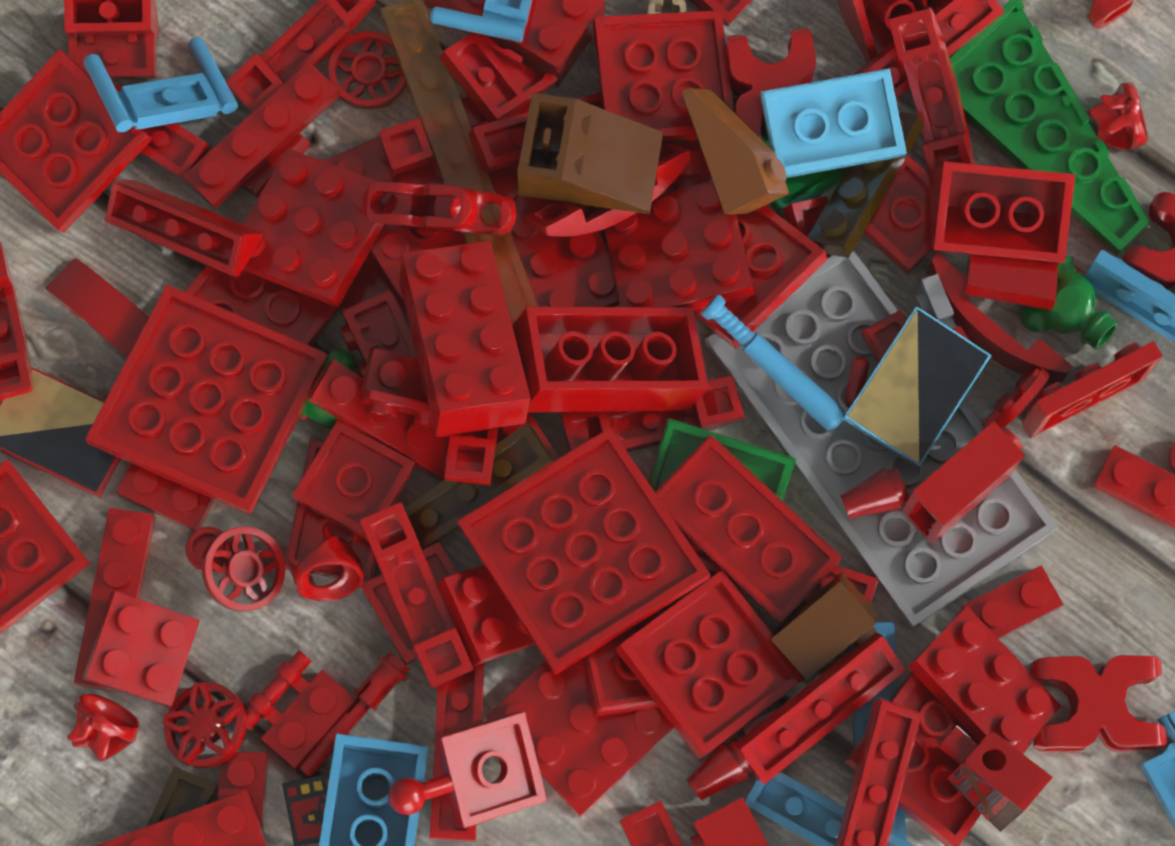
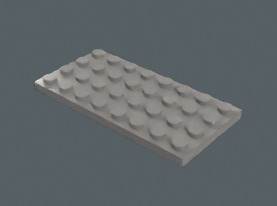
M853 251L849 258L836 255L828 258L754 333H759L777 351L824 390L845 410L846 414L849 408L845 405L844 399L853 359L863 356L869 360L870 366L866 382L878 365L860 333L862 330L898 310ZM716 333L706 338L705 344L726 374L728 376L733 375L737 389L783 453L797 459L794 468L870 574L878 578V585L911 630L1057 530V524L1016 469L1006 481L932 545L901 512L906 502L901 504L902 509L860 516L850 520L841 500V494L850 491L884 467L886 471L897 467L910 497L914 489L984 430L981 422L963 399L920 467L916 468L845 420L835 429L826 430L742 350V344L734 349Z

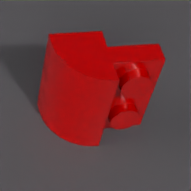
M64 0L65 33L68 35V55L87 74L84 59L89 54H97L110 79L157 78L159 24L156 0Z

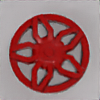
M363 31L348 36L337 45L329 61L330 82L339 89L340 99L360 109H377L389 106L402 94L409 78V64L404 49L392 37L376 31ZM366 41L361 49L362 53L359 55L356 52L346 51L349 47ZM374 41L377 45V53L370 52ZM383 44L393 49L399 58L388 56L383 58ZM340 59L353 61L352 65L347 66ZM337 66L345 74H350L346 76L341 86L336 77ZM388 66L402 67L391 72L386 71ZM400 77L397 85L390 91L389 82L385 79L394 80ZM356 82L359 85L357 89L347 93L351 84ZM380 85L384 88L385 95L380 97L374 91V87ZM365 88H368V94L372 99H360L357 97L363 95Z
M1042 367L1034 370L1029 368L1013 386L1012 392L1004 394L992 406L994 410L981 423L984 429L993 421L1001 429L1011 423L1039 393L1049 379L1050 374Z
M248 526L235 527L220 533L208 545L202 556V578L207 591L219 605L240 612L257 610L269 604L280 592L285 579V560L277 542L266 532ZM241 535L244 541L245 551H240L238 548ZM233 536L229 547L231 553L226 550H217L226 539ZM251 536L261 540L270 551L254 553L255 546ZM213 557L225 559V567H221L213 562ZM260 558H274V560L263 567ZM275 568V578L268 591L266 580L262 578V575L268 574ZM212 570L217 574L226 575L219 581L218 587L214 582ZM230 582L234 585L233 591L224 596L223 593L226 585ZM257 584L261 598L252 591V585ZM243 589L244 594L254 603L240 604L232 600L238 597Z
M203 682L193 684L192 687L186 689L175 699L172 707L164 716L163 725L166 744L176 759L193 768L207 769L224 763L235 754L245 737L247 714L244 704L233 691L223 685ZM211 692L224 694L229 699L215 703ZM200 694L204 698V706L202 707L198 706ZM188 702L193 711L192 713L182 710ZM231 707L224 715L220 713L222 709ZM236 717L235 731L230 739L228 731L225 730V725H229ZM188 718L186 725H176L177 719ZM175 732L185 735L181 738L180 746L177 744ZM220 738L225 747L224 749L215 744ZM193 740L196 741L195 746L188 752L190 743ZM205 746L218 753L206 759H196L205 750Z

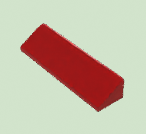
M113 180L105 216L106 222L231 276L239 277L262 239L263 233L140 181Z

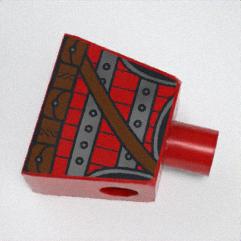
M956 726L939 745L944 752L959 764L948 777L950 783L1000 832L1028 808L1053 778L1014 746L992 731L977 743L961 728Z

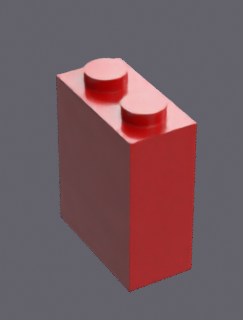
M993 421L914 489L901 512L932 545L1012 475L1025 456L1020 450L1022 448L1020 440L1010 429L1006 427L1001 429Z

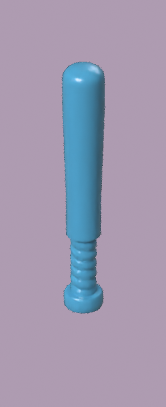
M718 294L714 296L703 308L701 315L707 320L714 319L739 344H742V350L823 428L833 430L838 427L844 420L845 410L759 333L755 334L742 321H739L724 306L726 301L722 296Z

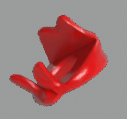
M1133 82L1121 83L1112 96L1101 95L1100 99L1102 102L1088 111L1089 116L1097 123L1095 135L1098 140L1102 139L1105 146L1122 150H1133L1148 142L1149 137L1139 95Z
M328 526L322 527L323 542L302 559L297 567L290 561H287L285 565L293 576L294 584L297 585L296 592L299 596L316 601H336L349 596L363 584L364 573L360 559L350 544L344 538L335 536ZM325 564L342 565L341 575L330 584L316 586L313 577L309 576L310 572L316 567Z
M97 694L81 695L74 703L73 709L77 712L75 729L67 736L72 741L73 747H89L100 761H106L136 741L140 727L138 718L120 704Z

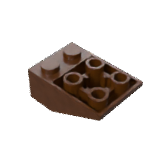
M532 93L517 171L518 195L650 214L663 132L578 99Z

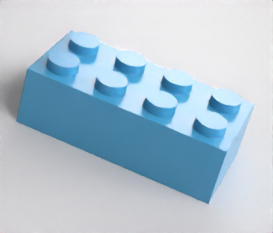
M336 734L319 846H414L419 811L412 815H401L395 812L389 804L388 793L392 784L401 778H413L420 783L424 781L429 746Z

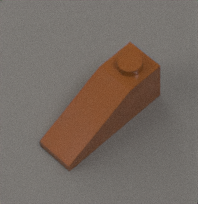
M688 88L682 91L725 214H748L789 194L785 183L787 175L781 161L712 90Z

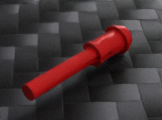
M390 651L384 658L381 655L377 658L381 662L364 682L353 691L357 695L355 700L298 765L309 777L313 776L334 751L336 734L348 735L370 708L374 711L378 709L380 703L400 680L404 682L407 680L405 674L410 668Z

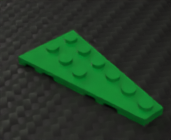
M1010 0L1002 7L1004 13L965 43L950 57L965 118L1019 168L1076 174L1071 215L1111 252L1118 256L1147 227L1149 220L1125 178L1120 177L1108 157L1109 151L1102 139L1098 140L1089 124L1090 118L1058 63H1054L1042 43L1043 37L1036 25L1032 26L1023 10L1024 5L1022 1Z

